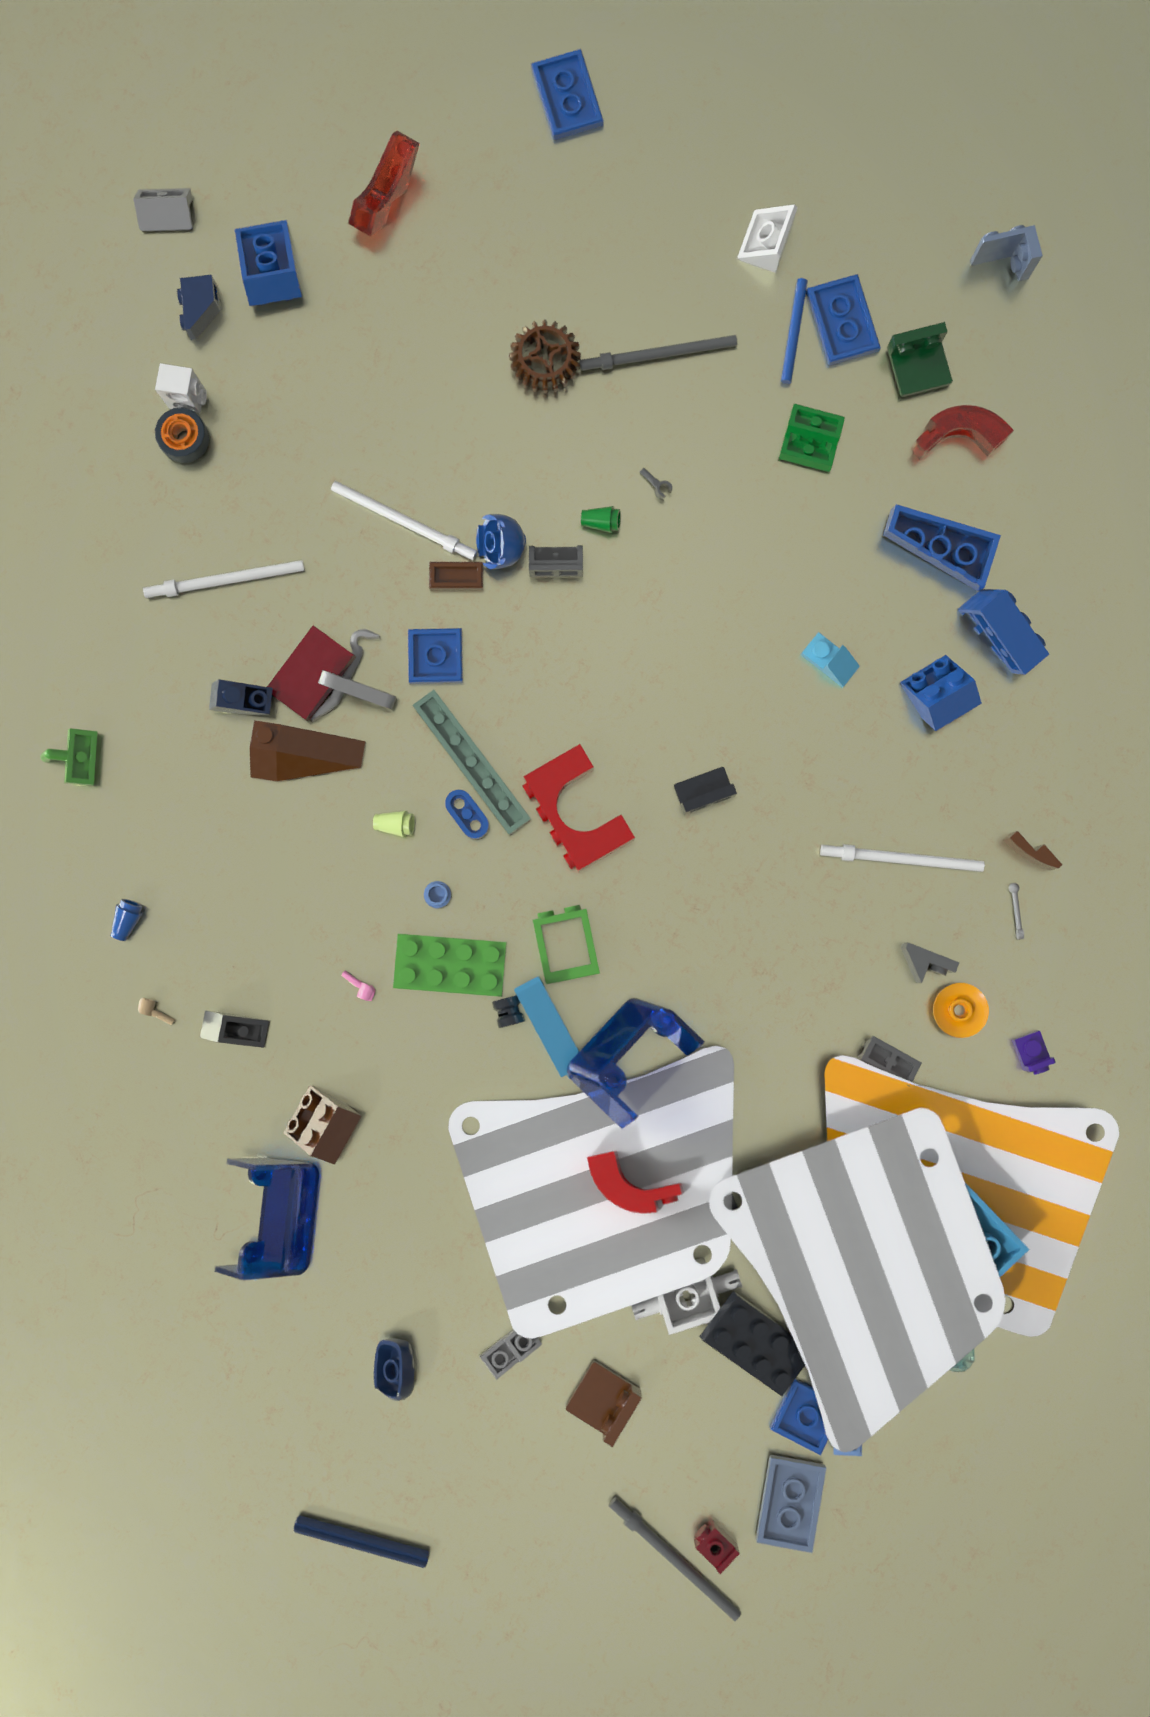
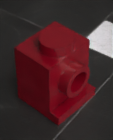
M714 1521L708 1526L706 1524L703 1525L695 1534V1549L716 1568L720 1575L740 1554L737 1543ZM717 1544L720 1547L713 1552L710 1548L712 1545Z

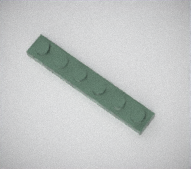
M434 689L412 705L509 835L531 820Z

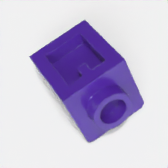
M1039 1030L1012 1039L1023 1071H1033V1074L1036 1075L1050 1070L1049 1065L1056 1063L1054 1057L1049 1056Z

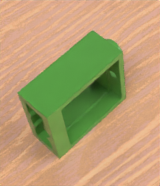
M580 905L564 908L565 913L554 915V911L538 913V919L533 920L546 985L600 974L587 909L581 910ZM581 918L591 964L551 972L541 926Z

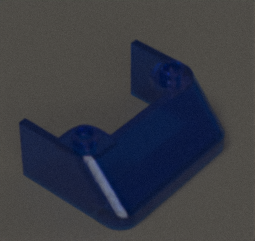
M638 998L626 1001L572 1058L567 1066L569 1078L621 1129L635 1121L638 1115L618 1097L625 1089L627 1079L625 1073L616 1064L640 1037L651 1028L659 1036L668 1037L687 1056L705 1042L674 1011Z
M227 1158L228 1165L248 1169L249 1181L253 1185L264 1186L258 1241H249L242 1246L239 1252L238 1264L215 1266V1272L242 1281L303 1274L308 1269L311 1258L319 1184V1170L317 1166L307 1162L269 1158Z

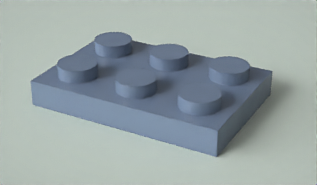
M776 1455L769 1456L756 1534L757 1543L813 1553L826 1474V1466L824 1464Z

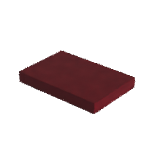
M313 625L267 687L273 688L272 695L306 721H309L332 691V688L318 683L322 670L343 676L356 659V656Z

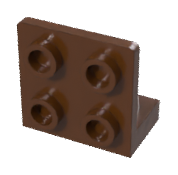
M593 1361L567 1403L566 1411L603 1433V1442L613 1447L642 1399L641 1389L598 1362Z

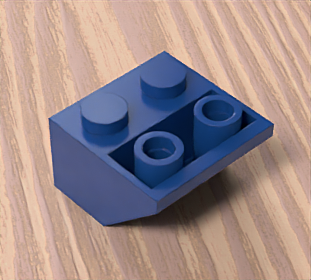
M947 655L935 660L900 682L921 718L935 731L982 704L975 679Z

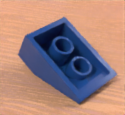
M287 220L235 229L242 281L249 306L265 305L271 302L302 297Z

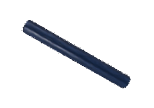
M298 1516L295 1520L293 1528L295 1533L417 1567L425 1568L429 1559V1551L304 1516Z

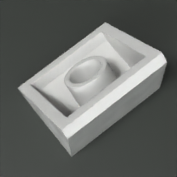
M794 204L755 210L738 259L776 273L798 207Z

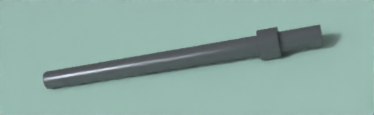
M731 335L613 355L610 352L601 353L600 357L579 360L580 370L595 368L606 370L612 369L614 365L737 346V336Z
M616 1497L612 1499L609 1507L624 1520L623 1524L632 1532L636 1531L733 1621L740 1617L741 1611L642 1522L643 1518L636 1511H630Z

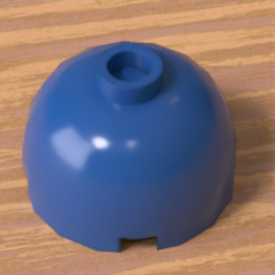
M488 514L483 516L482 519L486 520L483 525H478L476 544L479 556H484L487 562L483 563L484 566L489 569L512 566L521 558L526 545V536L521 526L515 519L507 515Z

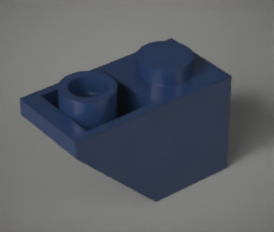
M212 274L180 278L181 288L177 289L179 304L183 306V314L179 316L182 331H186L191 340L197 339L220 312L218 286Z
M218 679L211 686L209 710L232 714L270 715L273 688Z

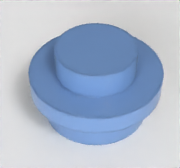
M434 881L425 888L424 899L429 906L442 908L449 903L451 890L445 883Z

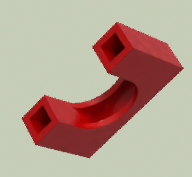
M581 744L523 776L526 783L522 785L529 799L535 797L539 807L536 808V811L543 823L549 821L553 830L549 833L556 845L562 844L567 853L563 857L569 868L573 869L575 867L578 872L635 840V836L622 814L591 831L574 830L561 820L557 811V803L562 791L571 783L594 771V766Z

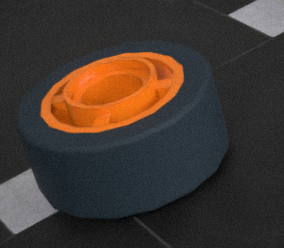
M183 407L173 408L165 412L158 419L155 427V440L163 453L171 460L187 463L200 458L207 450L209 431L201 417L193 410ZM187 431L185 438L177 439L180 432Z

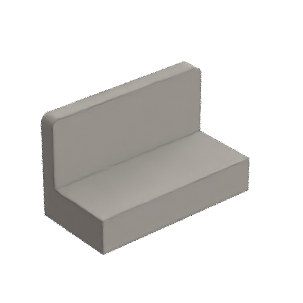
M191 188L137 191L133 200L141 231L187 230L192 228L189 208L192 201Z

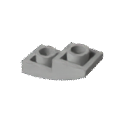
M513 1329L479 1357L494 1378L498 1379L515 1364L527 1358L542 1343L537 1337L525 1338L517 1334Z

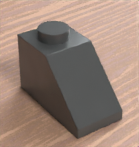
M205 1010L200 1038L218 1043L264 1048L269 1021Z

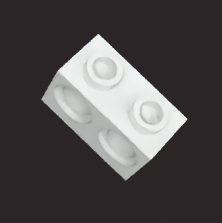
M160 363L155 390L169 409L183 407L200 414L201 405L206 403L207 391L193 369Z

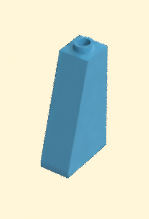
M538 976L515 988L514 991L559 1075L561 1077L567 1075L568 1079L582 1073L581 1067L586 1065L541 977Z

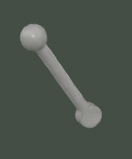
M1011 883L1009 891L1013 897L1016 937L1020 940L1024 939L1017 893L1020 887L1017 883Z

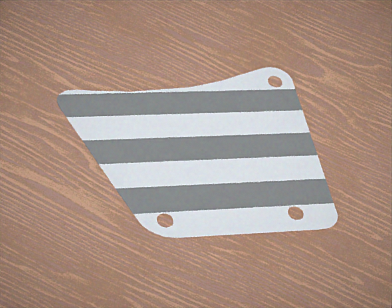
M719 1046L703 1048L686 1058L646 1075L576 1095L540 1100L472 1101L464 1103L454 1110L449 1119L448 1130L512 1328L517 1334L525 1338L545 1336L700 1282L715 1274L723 1265L730 1251L731 1238L714 1218L710 1210L709 1198L713 1187L717 1183L732 1177L734 1061L731 1053L726 1048ZM467 1117H475L480 1123L479 1131L474 1135H467L462 1130V1122ZM617 1150L621 1170L631 1184L642 1189H654L681 1182L684 1194L678 1195L679 1201L662 1205V1201L657 1200L659 1211L656 1213L641 1214L626 1211L611 1203L599 1191L591 1176L587 1157ZM732 1192L727 1193L723 1200L725 1207L729 1210H732ZM699 1245H706L712 1251V1258L706 1264L697 1263L693 1257L694 1249ZM556 1295L562 1296L567 1305L566 1310L559 1315L553 1314L548 1308L550 1298Z
M917 1108L721 1180L713 1187L710 1193L709 1205L714 1218L754 1266L779 1305L808 1369L826 1435L831 1445L841 1452H850L860 1447L979 1345L998 1327L1002 1320L1005 1308L1004 1289L945 1128L940 1118L933 1111ZM925 1149H934L939 1154V1161L935 1166L925 1167L921 1163L920 1155ZM737 1192L741 1195L742 1205L739 1209L729 1210L725 1207L723 1200L727 1193ZM987 1294L992 1298L993 1306L988 1312H979L974 1307V1300L978 1295Z

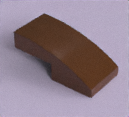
M1019 831L1012 832L1003 839L1018 855L1039 867L1054 870L1063 865L1045 844L1033 848Z

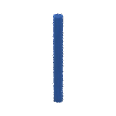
M798 278L781 378V382L784 384L792 383L808 282L805 278Z

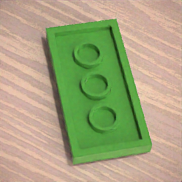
M398 934L393 988L502 997L507 942Z

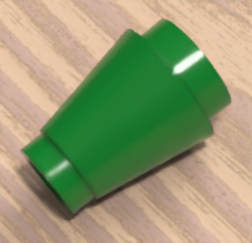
M614 506L582 510L581 526L612 533L613 530L619 531L621 511L620 509H614Z

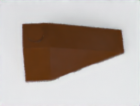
M254 720L249 747L250 777L282 782L289 779L360 769L363 764L366 741Z

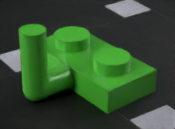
M70 728L68 729L67 750L47 749L41 754L40 758L43 762H49L50 760L66 761L64 783L93 786L98 731Z

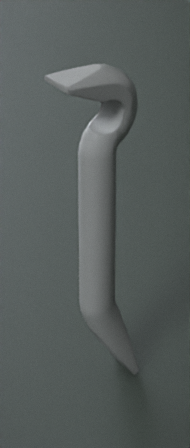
M360 629L352 634L350 646L352 654L356 656V659L342 677L351 680L362 657L363 648L358 645L359 639H380V635L367 629ZM334 689L331 697L324 702L311 720L314 722L335 708L340 703L344 693Z

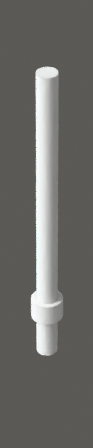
M334 481L332 484V491L442 545L444 550L452 554L457 552L471 560L475 559L478 551L461 543L459 538L451 534L446 536L338 481Z
M303 560L179 582H176L175 579L164 581L162 585L144 587L143 592L145 598L162 595L172 597L178 596L179 592L305 571Z
M843 844L842 847L821 845L820 855L841 857L844 861L861 859L983 872L985 866L984 861L860 849L855 848V845Z

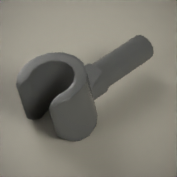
M645 468L641 469L640 473L655 487V495L658 498L664 499L666 497L661 493L660 486H665L670 492L673 490L670 482H660Z

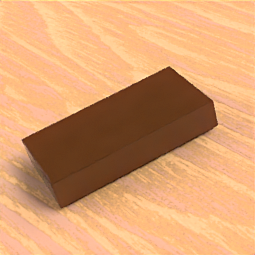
M429 562V589L483 590V562Z

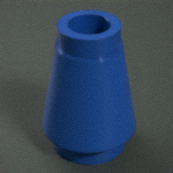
M121 899L120 904H116L110 936L120 941H126L143 914L141 912L142 905L132 900Z

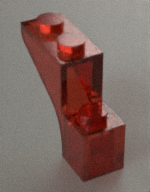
M398 130L391 135L371 181L366 189L353 200L348 221L349 225L370 237L386 226L391 203L407 192L420 145L419 142Z

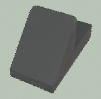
M909 942L902 943L901 946L903 955L916 983L923 982L929 965H931V971L946 976L947 972L956 973L960 963Z

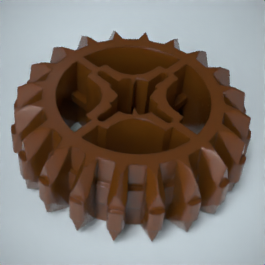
M545 319L542 322V326H538L533 321L531 330L524 326L522 328L524 335L519 333L515 335L517 342L511 343L510 347L513 352L509 354V360L513 362L511 370L516 372V379H524L523 386L525 388L533 384L532 389L534 392H537L539 387H543V393L546 394L548 387H552L557 392L559 383L566 387L568 385L567 378L574 380V371H578L580 368V364L577 362L581 360V353L578 352L580 345L578 342H573L575 335L573 332L567 334V327L565 325L558 329L556 320L551 326H548ZM546 340L554 341L557 344H549ZM536 342V349L529 352V356L524 357L529 346ZM541 348L543 349L544 354H547V357H549V365L547 364L546 359H543V356L541 357ZM567 356L562 367L554 371L555 363L561 361L562 357ZM541 369L545 374L537 373L533 370Z

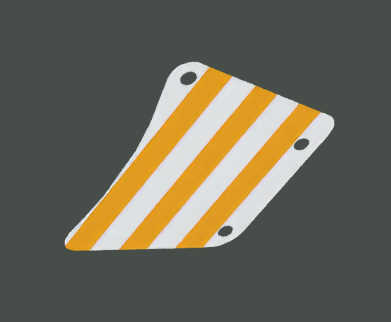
M841 1055L832 1058L826 1065L824 1073L827 1141L917 1108L933 1111L940 1118L945 1128L964 1182L1030 1249L1000 1277L1004 1295L1014 1301V1308L1010 1313L1003 1314L998 1327L1029 1337L1045 1333L1051 1326L1119 1138V1127L1116 1120L1111 1114L1096 1108H1038L983 1102L915 1084L854 1057ZM1094 1123L1102 1125L1105 1130L1103 1139L1098 1142H1092L1086 1136V1129ZM925 1149L920 1155V1161L925 1167H933L939 1161V1154L934 1149ZM980 1294L974 1300V1307L979 1312H988L993 1306V1300L987 1294Z

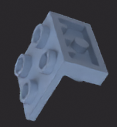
M1019 225L1007 232L999 233L998 231L987 233L981 238L971 257V265L1011 257V269L1014 273L1016 272L1018 281L1029 279L1043 256L1035 225L1029 227Z

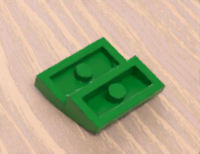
M794 403L779 459L830 472L845 417Z

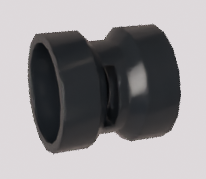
M517 995L492 1002L493 1009L498 1013V1028L525 1022L523 1013L519 1011L520 1000Z

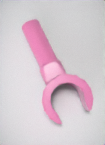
M345 970L341 976L355 987L360 988L357 997L366 1001H372L375 988L361 982Z

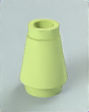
M407 811L374 815V830L404 838L407 835H412L414 832L415 817L414 814Z

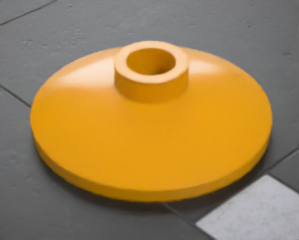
M954 983L943 988L937 995L933 1005V1015L937 1025L943 1032L953 1037L967 1038L977 1034L985 1026L989 1015V1007L985 996L978 988L967 983ZM957 1005L963 1008L961 1015H956L954 1012V1008Z

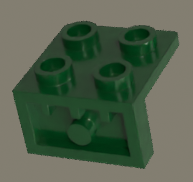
M945 322L892 336L887 350L901 397L948 386L953 382L942 341L948 332Z

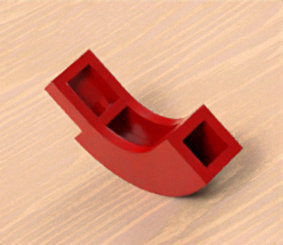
M617 1150L587 1157L591 1176L599 1191L611 1203L626 1211L641 1214L656 1213L659 1211L657 1200H661L662 1205L679 1201L678 1195L684 1194L681 1182L654 1189H642L631 1184L621 1170Z

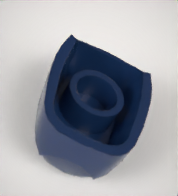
M391 1338L381 1340L377 1345L375 1354L374 1387L391 1400H405L414 1390L415 1366L412 1347L408 1341L403 1339Z

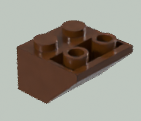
M310 1085L301 1098V1102L294 1115L289 1120L284 1134L310 1156L335 1165L357 1126L361 1115L347 1104Z

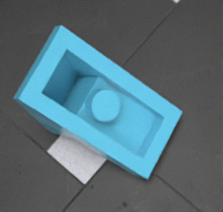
M819 632L801 653V656L842 688L860 667L844 645L838 648Z

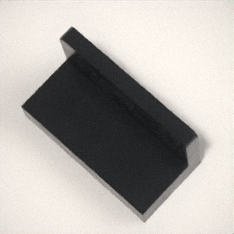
M719 767L674 784V789L684 815L737 795L735 786L730 784L724 767Z

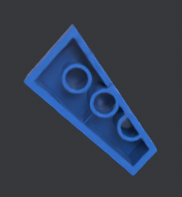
M898 504L891 509L883 534L885 537L976 591L985 588L1001 537L999 534Z

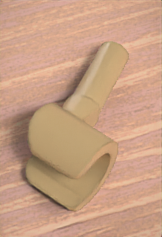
M146 998L140 999L138 1011L141 1014L156 1017L169 1025L173 1024L175 1019L154 1010L156 1001Z

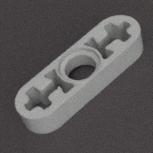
M322 670L318 682L329 688L389 709L393 708L396 696L325 670Z

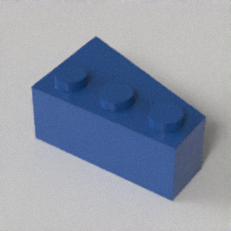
M982 589L957 610L962 616L968 613L976 622L975 631L979 635L984 632L993 644L991 649L1012 673L1026 675L1049 655L1044 647L1046 646L1044 639L1033 631L1030 626L1031 621L1025 613L1020 612L1016 606L1017 601L1012 593L1001 589Z

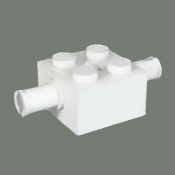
M704 1257L695 1260L699 1264H706ZM734 1270L714 1278L711 1275L700 1282L631 1305L636 1321L656 1313L663 1315L670 1335L710 1322L720 1309L717 1300L718 1294L735 1288H741L742 1284L738 1271ZM688 1290L689 1293H692L690 1294V1300L685 1301L684 1297H681L683 1296V1291Z

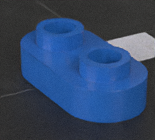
M464 790L450 792L445 800L446 809L465 835L471 839L484 837L489 830V821L472 797ZM459 799L465 803L461 809L455 808V802ZM479 821L481 824L480 829L472 830L471 823Z

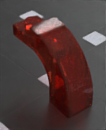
M972 405L954 406L937 413L929 420L925 427L927 430L916 440L918 445L913 453L921 460L944 439L959 436L973 441L988 457L1010 437L1014 430L999 415L988 409Z

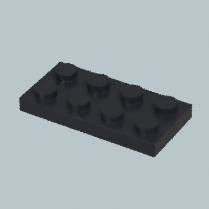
M734 1291L699 1336L703 1342L780 1396L784 1395L805 1367L791 1332Z

